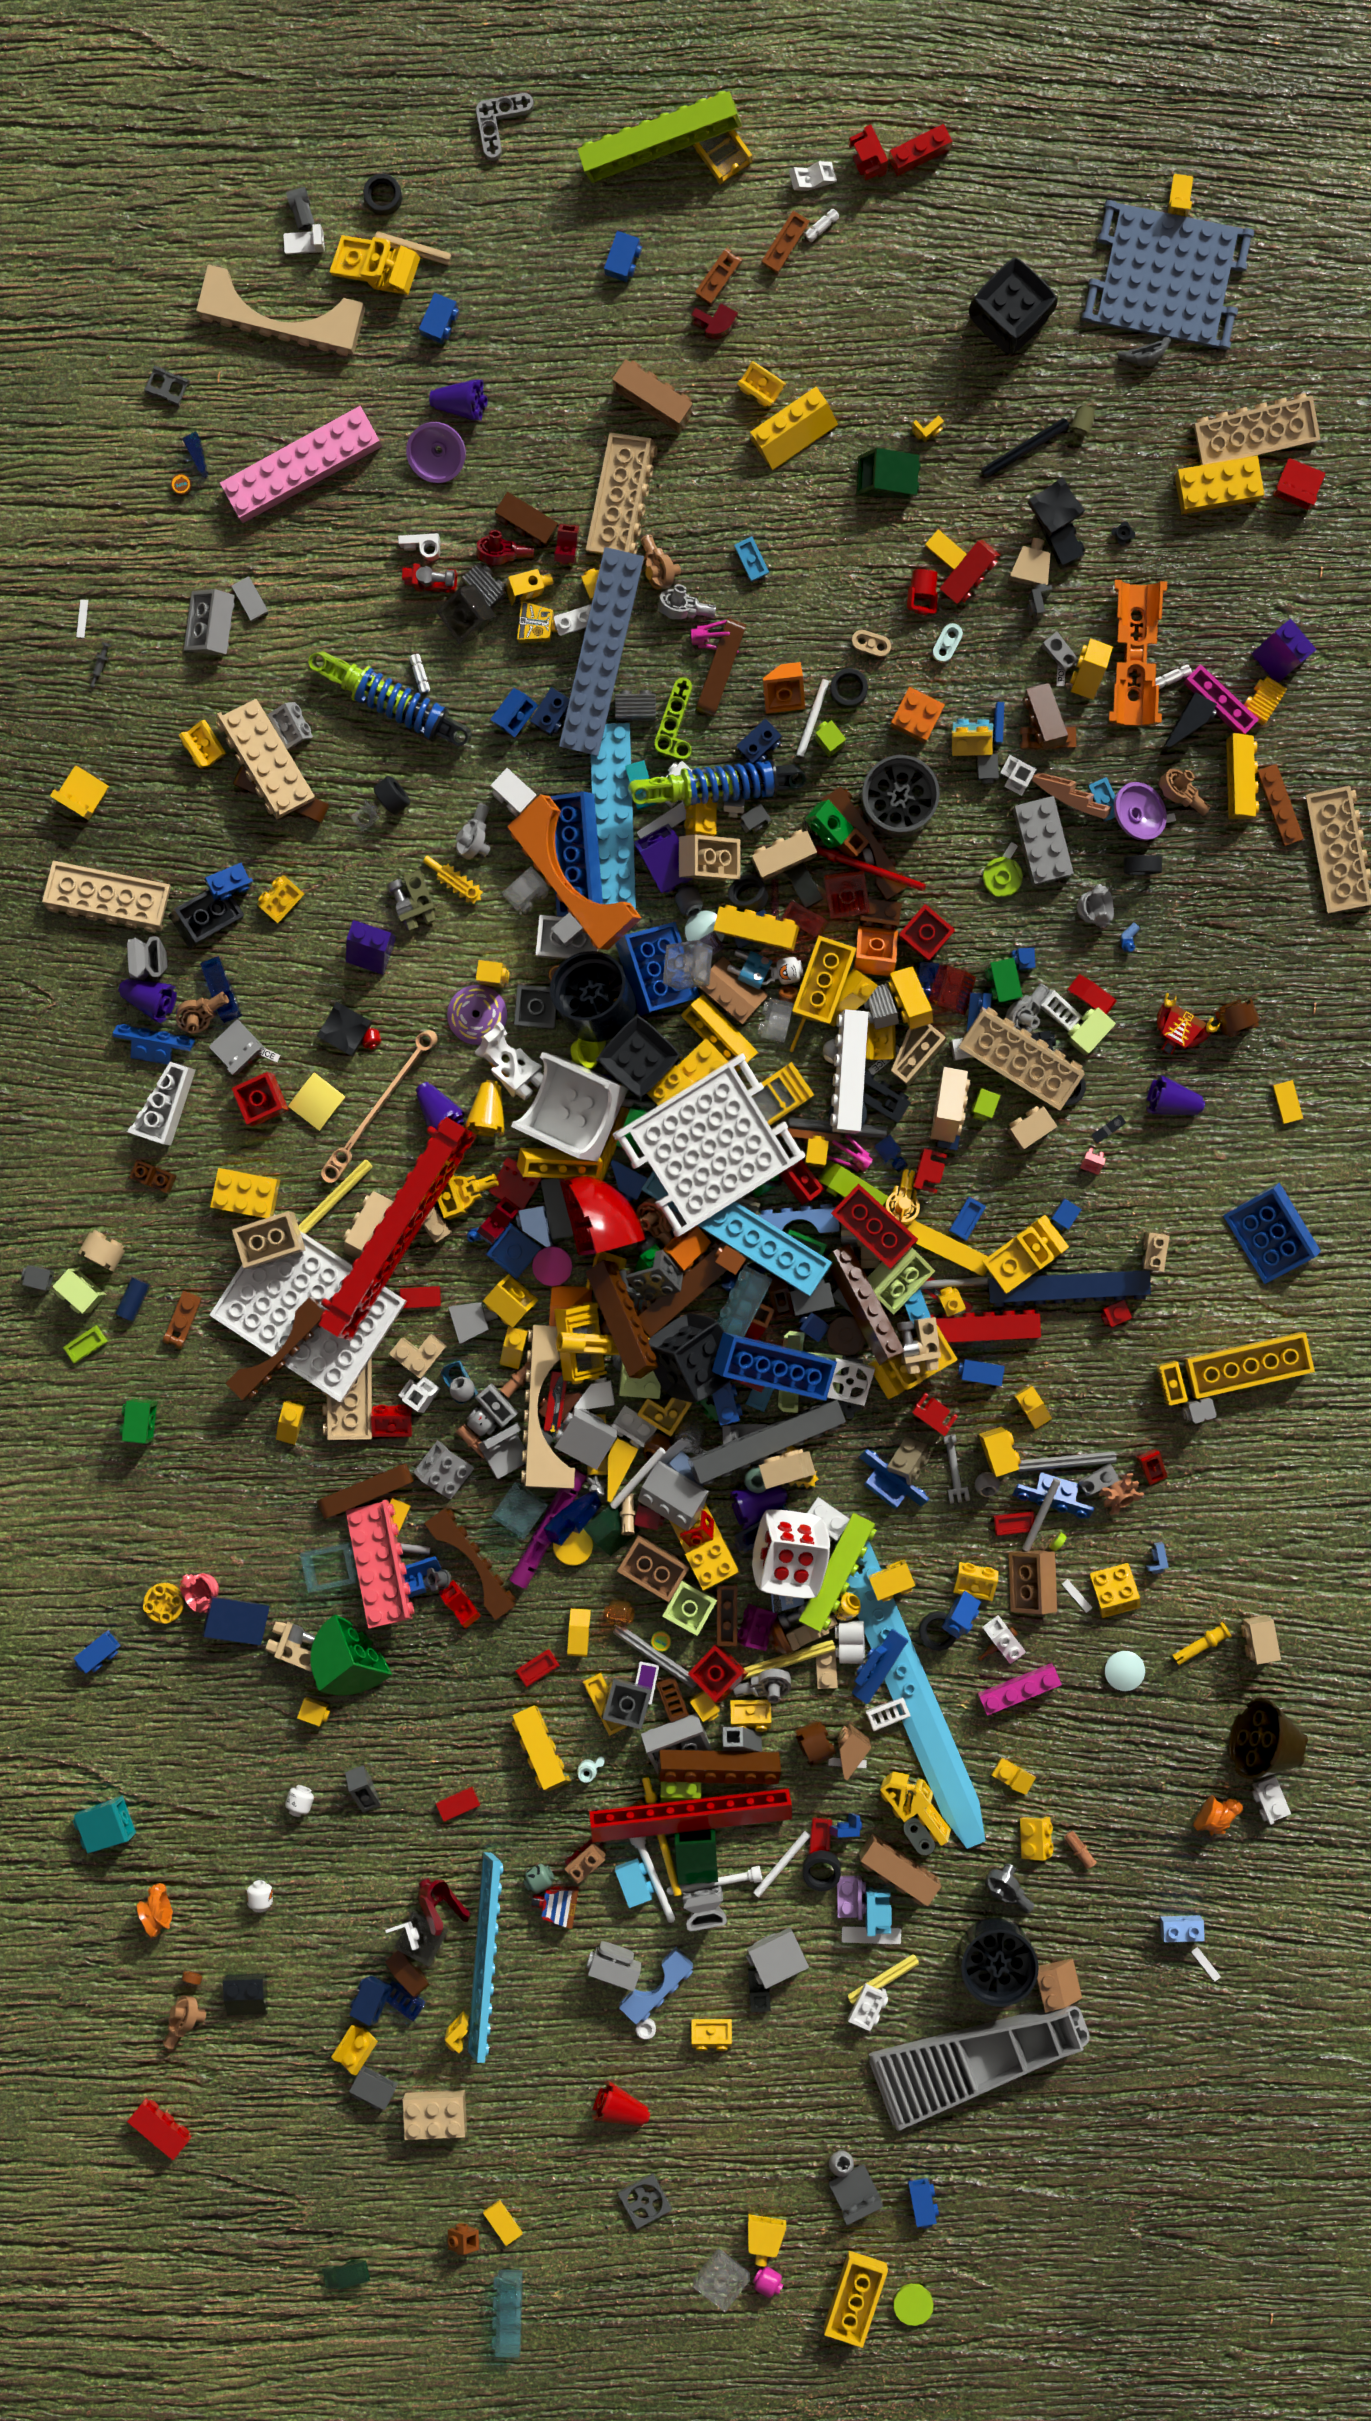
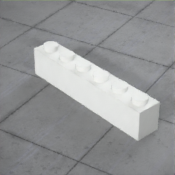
M845 1009L840 1012L836 1021V1025L839 1027V1034L836 1035L835 1039L838 1054L834 1057L836 1074L833 1076V1086H835V1094L832 1095L831 1099L834 1113L831 1114L830 1125L833 1126L832 1132L857 1134L861 1131L868 1012Z

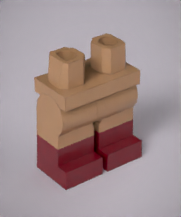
M590 1838L580 1847V1850L577 1849L564 1861L567 1864L564 1869L578 1884L605 1861L604 1857L607 1850L600 1842L592 1843V1838Z

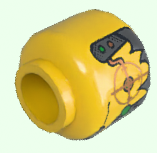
M848 1592L845 1595L841 1594L838 1599L841 1603L836 1613L833 1611L832 1613L841 1622L852 1620L861 1611L859 1598Z

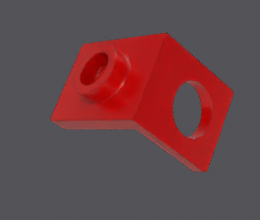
M702 1510L700 1527L680 1533V1538L689 1547L713 1540L714 1519L705 1510ZM706 1519L709 1523V1528L706 1525Z

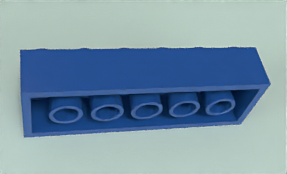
M583 791L550 796L561 811L555 832V848L560 868L576 891L593 902L603 904L594 794ZM556 896L557 917H564L569 913L568 907Z
M723 1332L712 1372L723 1377L826 1401L837 1362L824 1356Z

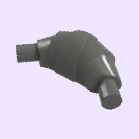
M1165 336L1162 341H1157L1150 345L1132 349L1128 352L1119 351L1118 359H1124L1137 366L1151 367L1162 359L1163 354L1169 347L1171 338Z

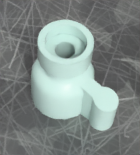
M600 1756L595 1762L592 1760L582 1761L577 1769L579 1779L585 1783L592 1781L596 1777L597 1768L604 1765L605 1759Z

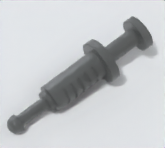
M102 642L101 654H96L98 658L93 670L94 677L90 684L91 688L95 687L96 679L101 675L105 660L108 661L109 659L105 657L108 647L112 646L108 643Z

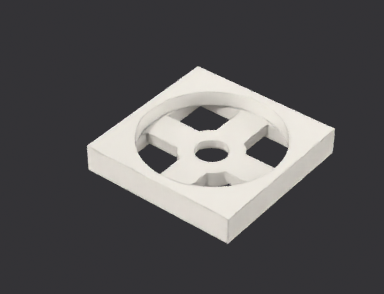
M835 1358L837 1364L827 1397L864 1406L875 1367ZM849 1367V1371L845 1375L836 1374L842 1368ZM858 1368L866 1374V1380L857 1378ZM852 1378L854 1382L849 1385L846 1383V1380ZM833 1382L843 1384L842 1394L834 1390ZM853 1388L864 1389L861 1395L857 1397L850 1396Z

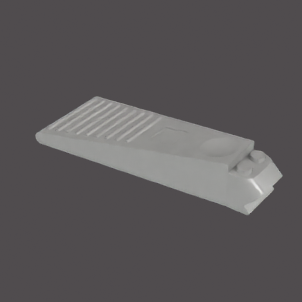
M1068 2006L1046 2013L1044 2009L871 2052L869 2054V2063L892 2125H895L896 2130L899 2131L1060 2058L1084 2050L1083 2047L1089 2042L1090 2036L1083 2015L1078 2007Z

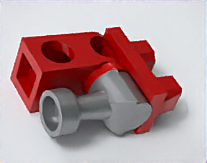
M413 564V568L402 569V581L407 586H414L416 591L422 592L423 589L445 593H456L458 573L456 570L448 569L444 574L433 572L430 567H421L420 564Z

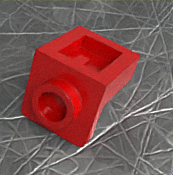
M1125 1300L1102 1308V1321L1105 1326L1109 1325L1110 1328L1132 1318Z

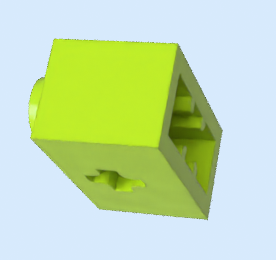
M832 720L828 723L824 721L816 728L815 740L829 758L845 746L846 738Z
M982 1088L978 1090L970 1113L974 1114L973 1118L980 1121L991 1119L1001 1095Z

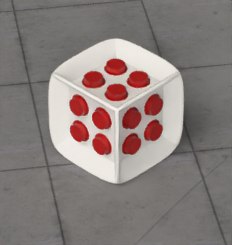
M766 1510L764 1512L755 1539L752 1560L754 1579L759 1590L773 1595L794 1598L817 1597L824 1580L830 1553V1539L824 1520L812 1514L787 1510Z

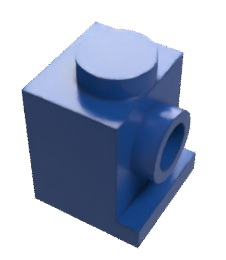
M1019 948L1012 951V958L1015 960L1017 971L1033 970L1036 968L1034 948Z

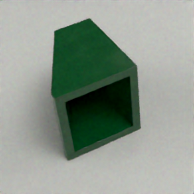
M875 448L859 455L856 496L909 499L916 496L919 491L920 455L883 448Z
M715 1828L675 1833L678 1884L690 1885L694 1883L708 1884L718 1882Z

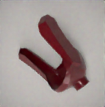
M428 1878L418 1883L420 1887L418 1894L419 1904L428 1921L431 1934L438 1936L443 1930V1922L435 1909L436 1905L443 1899L462 1921H469L471 1913L457 1899L444 1880L438 1879L431 1882Z

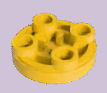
M579 1525L564 1526L557 1532L553 1541V1550L556 1557L567 1565H579L585 1562L593 1550L591 1534Z
M170 1583L154 1585L147 1591L144 1597L143 1610L150 1619L157 1623L167 1624L174 1621L184 1609V1598L181 1591Z

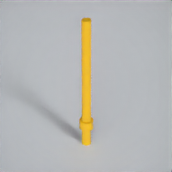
M642 1778L646 1803L649 1805L657 1804L656 1800L658 1799L656 1792H653L650 1778ZM665 1834L657 1835L674 1896L681 1895Z

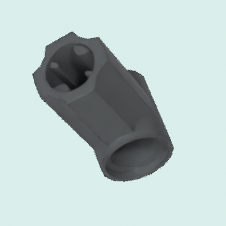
M305 186L286 192L298 229L304 231L311 229L315 223Z

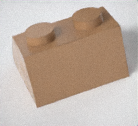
M1073 1958L1039 1966L1037 1984L1045 2013L1066 2008L1082 1999Z

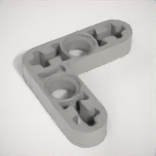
M520 93L483 100L478 103L476 107L484 154L488 160L496 161L502 155L496 120L530 113L534 108V102L530 94ZM522 100H526L528 103L526 108H523V105H519L522 104ZM513 101L516 102L517 110H514ZM502 103L510 104L511 108L508 112H502L499 109ZM493 105H496L497 114L494 113ZM484 107H487L489 110L488 115H484L482 112ZM492 126L495 131L492 135H485L484 128ZM489 141H493L494 148L498 149L495 150V154H491L489 151Z

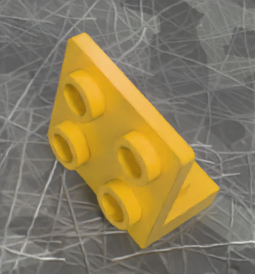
M74 766L59 792L54 789L50 796L89 820L109 789V786L80 767Z
M1128 1563L1090 1573L1102 1618L1141 1608L1140 1596Z

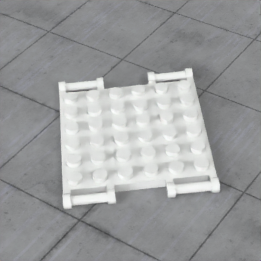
M743 1053L612 1134L615 1140L618 1139L632 1162L631 1166L633 1169L648 1161L664 1186L668 1195L656 1201L655 1204L658 1208H661L674 1229L673 1233L676 1237L684 1234L806 1156L803 1151H800L789 1133L786 1122H782L771 1129L751 1096L762 1090L764 1086L756 1079L745 1061L746 1057ZM737 1064L752 1086L749 1090L746 1089L734 1069V1066ZM631 1133L644 1154L642 1157L638 1158L625 1134ZM781 1133L794 1155L790 1159L776 1138V1135ZM673 1201L685 1220L686 1224L683 1226L679 1224L667 1203Z

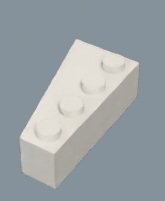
M170 1062L157 1082L153 1093L147 1098L142 1111L138 1113L137 1119L127 1132L171 1146L196 1070Z

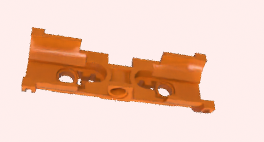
M1115 580L1114 590L1118 592V643H1125L1124 663L1117 662L1116 684L1114 686V711L1109 712V722L1125 726L1157 725L1162 723V714L1158 713L1159 685L1155 686L1156 664L1147 663V644H1157L1158 620L1162 619L1163 593L1167 591V582L1160 581L1159 583L1148 585H1130L1122 582V580ZM1133 611L1141 612L1142 619L1140 621H1134L1131 618ZM1142 625V627L1137 628V634L1141 635V637L1135 641L1134 637L1130 635L1134 633L1135 626ZM1133 671H1136V675H1139L1135 680V685L1139 684V687H1128V684L1132 685L1133 678L1129 677V675ZM1134 690L1139 694L1137 701L1129 700V691Z

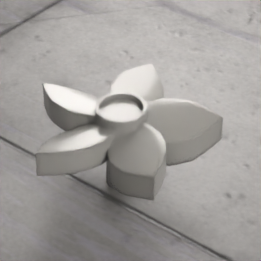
M595 1475L593 1479L587 1477L586 1480L591 1485L589 1491L595 1492L602 1497L604 1495V1488L607 1485L604 1482H599L598 1475Z

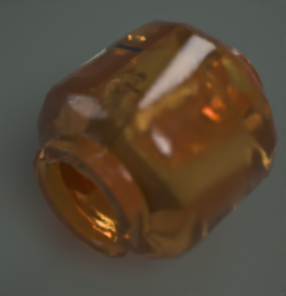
M612 1600L604 1608V1618H607V1622L611 1626L625 1628L634 1620L635 1611L629 1602Z

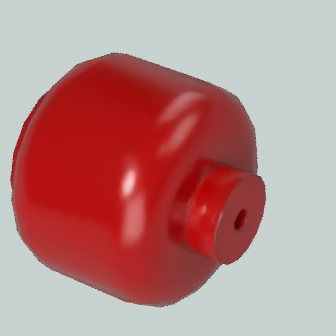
M374 1028L368 1029L362 1040L364 1048H369L370 1050L377 1048V1045L382 1042L379 1031Z

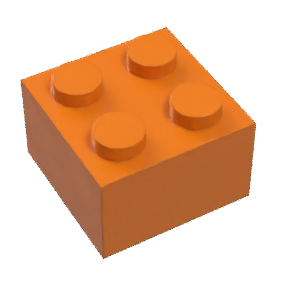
M909 687L890 727L926 744L945 704Z

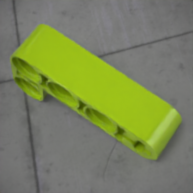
M683 677L674 683L655 739V749L658 754L680 762L689 760L692 755L690 744L677 739L692 694L690 680ZM683 684H685L688 690H684L682 698H680L679 687H682ZM674 703H680L682 709L675 712L671 709V706ZM667 722H674L676 727L674 730L668 731L665 729V724ZM663 740L669 743V747L665 750L658 747L659 742ZM680 747H686L688 753L685 756H680L677 750Z

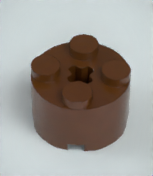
M1246 997L1247 1001L1241 1002V999L1223 1005L1219 1007L1220 1012L1217 1010L1213 1011L1217 1023H1220L1219 1028L1222 1034L1233 1037L1240 1034V1030L1244 1028L1250 1030L1259 1026L1258 1021H1260L1252 997Z
M814 1721L794 1730L803 1755L809 1759L807 1763L810 1768L833 1758V1755L836 1754L833 1744L826 1739V1736H828L826 1727L820 1721Z

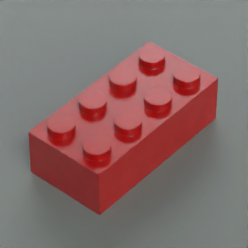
M860 1184L831 1212L840 1223L890 1269L918 1241L915 1235Z

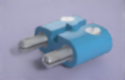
M739 949L735 951L734 955L746 960L742 969L730 964L727 971L738 975L739 981L759 990L762 984L767 985L770 981H775L773 967H771L773 960L753 951L750 954ZM770 969L772 978L763 982Z

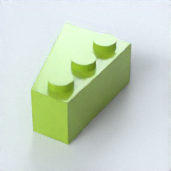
M830 1160L817 1178L821 1184L828 1187L826 1191L834 1196L839 1194L844 1197L842 1201L858 1184L882 1206L889 1197L844 1167Z

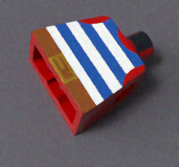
M551 1887L546 1890L545 1896L533 1895L531 1907L543 1909L541 1916L543 1920L572 1929L579 1887Z

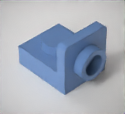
M1158 1542L1154 1543L1155 1549H1151L1153 1560L1157 1561V1563L1146 1565V1569L1152 1571V1574L1162 1573L1165 1568H1169L1164 1544Z

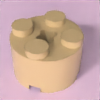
M96 1230L92 1233L89 1232L78 1254L83 1256L85 1253L84 1256L106 1269L110 1266L109 1270L114 1272L125 1252L123 1250L124 1246L113 1239L111 1242L105 1240L106 1236Z

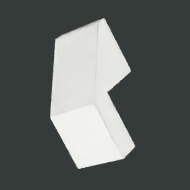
M818 161L808 168L794 167L789 170L794 190L809 191L837 182L832 162Z

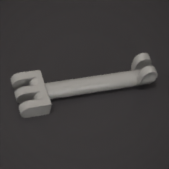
M956 1435L943 1436L944 1444L947 1446L954 1488L948 1490L950 1504L954 1503L953 1495H957L958 1503L962 1502L961 1494H964L966 1501H970L968 1487H961L954 1443H957Z

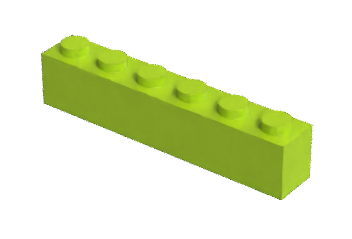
M855 1513L852 1514L828 1562L817 1597L809 1599L799 1619L801 1624L819 1633H822L823 1630L827 1631L832 1621L829 1617L832 1611L836 1613L841 1603L838 1601L841 1593L845 1595L850 1584L847 1581L850 1575L855 1576L859 1567L856 1564L859 1558H864L868 1550L865 1546L868 1540H873L877 1532L874 1529L875 1523Z

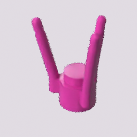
M726 620L697 626V629H692V645H698V648L716 650V645L705 644V642H709V637L729 636L730 632L708 633L707 629L724 625Z
M845 1135V1137L861 1153L857 1152L855 1154L836 1140L832 1141L834 1145L853 1157L852 1162L854 1164L827 1155L828 1160L852 1168L857 1172L859 1170L863 1172L867 1170L873 1159L869 1157L870 1153L865 1151L850 1135Z

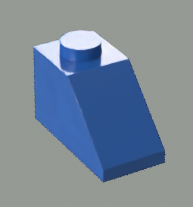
M613 1160L611 1164L619 1191L623 1192L622 1195L631 1202L633 1198L638 1200L642 1192L641 1189L648 1178Z

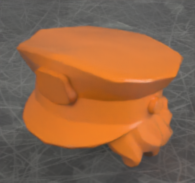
M1211 1795L1204 1802L1193 1826L1197 1831H1209L1211 1836L1213 1834H1225V1829L1229 1828L1230 1823L1243 1811V1805L1236 1799H1228L1220 1803Z
M161 1883L149 1888L147 1902L140 1901L136 1905L138 1917L150 1938L157 1937L162 1928L170 1929L169 1924L172 1920L173 1910L167 1896V1888Z

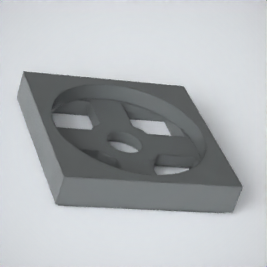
M654 2173L618 2191V2195L637 2229L672 2210V2206ZM642 2185H651L656 2190L649 2193L644 2190ZM635 2189L638 2195L637 2200L629 2204L628 2196ZM643 2197H648L649 2202L647 2204L641 2202ZM662 2197V2207L656 2211L652 2205L653 2201ZM639 2208H645L649 2216L640 2218L635 2215L634 2211Z

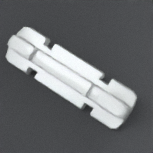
M831 209L827 216L824 215L813 225L812 229L809 228L805 232L807 240L813 242L817 235H821L831 226V222L834 223L839 219L838 212L835 209Z
M419 654L411 655L409 659L411 665H413L412 669L416 682L419 683V692L427 693L430 691L428 682H426L427 677L421 664V657Z
M1184 665L1180 669L1164 674L1162 678L1161 676L1156 678L1155 686L1159 685V689H1161L1165 685L1181 680L1182 677H1188L1192 673L1189 665Z

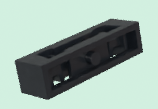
M865 1070L864 1084L885 1097L887 1095L890 1096L897 1103L887 1099L884 1106L893 1110V1112H890L881 1106L882 1103L864 1092L863 1103L898 1124L911 1103L908 1101L909 1097L900 1091L898 1093L890 1090L892 1086L884 1081H881V1083L875 1081V1076Z

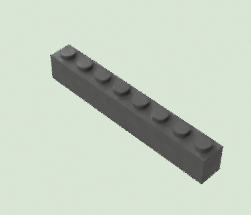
M830 1399L688 1459V1463L695 1481L707 1485L714 1482V1478L720 1475L721 1477L731 1475L734 1469L739 1468L742 1470L750 1467V1463L753 1461H764L769 1458L768 1455L774 1452L780 1454L787 1451L786 1447L802 1445L807 1438L812 1437V1439L822 1436L826 1430H837L841 1428L840 1424L845 1423L846 1420L838 1400Z

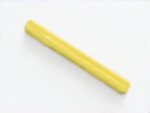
M364 1160L298 1226L299 1230L306 1234L372 1169V1164L368 1160Z
M829 1640L795 1651L794 1654L789 1656L782 1655L745 1667L744 1669L748 1672V1675L743 1680L757 1676L767 1669L783 1668L833 1652L836 1649L833 1640Z

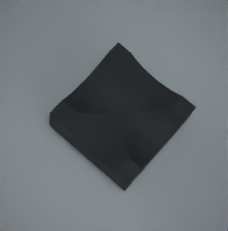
M1063 477L1028 500V505L1049 536L1085 512Z
M336 1001L317 1037L354 1057L373 1022Z

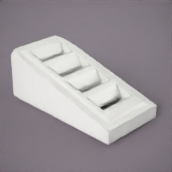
M1050 990L1040 1003L1041 1009L1067 1031H1070L1082 1017L1055 990ZM1054 998L1055 1000L1048 1006L1050 1001ZM1060 1003V1007L1054 1012L1053 1009ZM1066 1008L1067 1011L1064 1013V1015L1062 1017H1059V1015ZM1072 1013L1074 1016L1066 1023L1065 1020Z
M903 1697L866 1710L873 1731L911 1716ZM897 1704H900L901 1709L903 1711L902 1715H899V1712L896 1707ZM888 1708H893L896 1717L892 1718ZM885 1710L888 1720H884L881 1711ZM875 1713L878 1714L881 1722H876Z

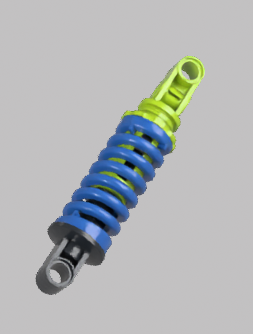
M323 651L314 653L309 657L308 663L310 668L324 675L329 680L341 684V689L351 691L353 701L362 704L367 702V706L371 709L376 707L378 713L383 714L386 712V716L390 719L395 717L397 723L405 722L407 728L414 727L416 733H424V736L429 741L434 742L440 736L454 745L462 746L471 740L472 732L470 728L448 717L449 707H442L439 703H434L432 709H429V698H425L422 704H419L420 693H415L414 696H411L410 688H406L404 692L401 691V683H397L394 687L392 686L393 680L391 678H387L385 682L382 681L383 674L374 673L371 666H367L362 670L356 664L349 665L347 662ZM318 656L323 659L322 667L316 663ZM458 731L464 732V741L458 739Z
M770 759L765 762H756L754 765L751 763H746L744 766L735 764L734 767L725 765L723 768L715 766L713 769L704 767L702 771L699 768H694L692 771L683 768L680 771V775L676 776L670 774L668 777L633 780L628 785V792L637 804L663 803L666 801L676 803L682 800L684 806H690L701 802L706 804L708 797H711L713 803L718 802L719 796H721L724 802H727L729 795L732 796L734 801H737L740 797V791L743 799L746 800L749 799L750 790H752V795L756 799L760 797V789H762L763 797L775 798L778 790L803 787L806 783V776L798 765L775 766L773 760ZM798 774L796 778L792 779L793 775ZM642 789L640 794H635L638 790Z

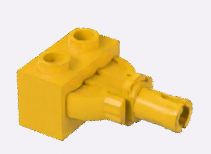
M492 1174L476 1180L474 1175L468 1178L453 1175L438 1199L443 1217L451 1220L467 1214V1209L474 1204L475 1200L482 1198L481 1192L499 1185L498 1181H496V1175Z

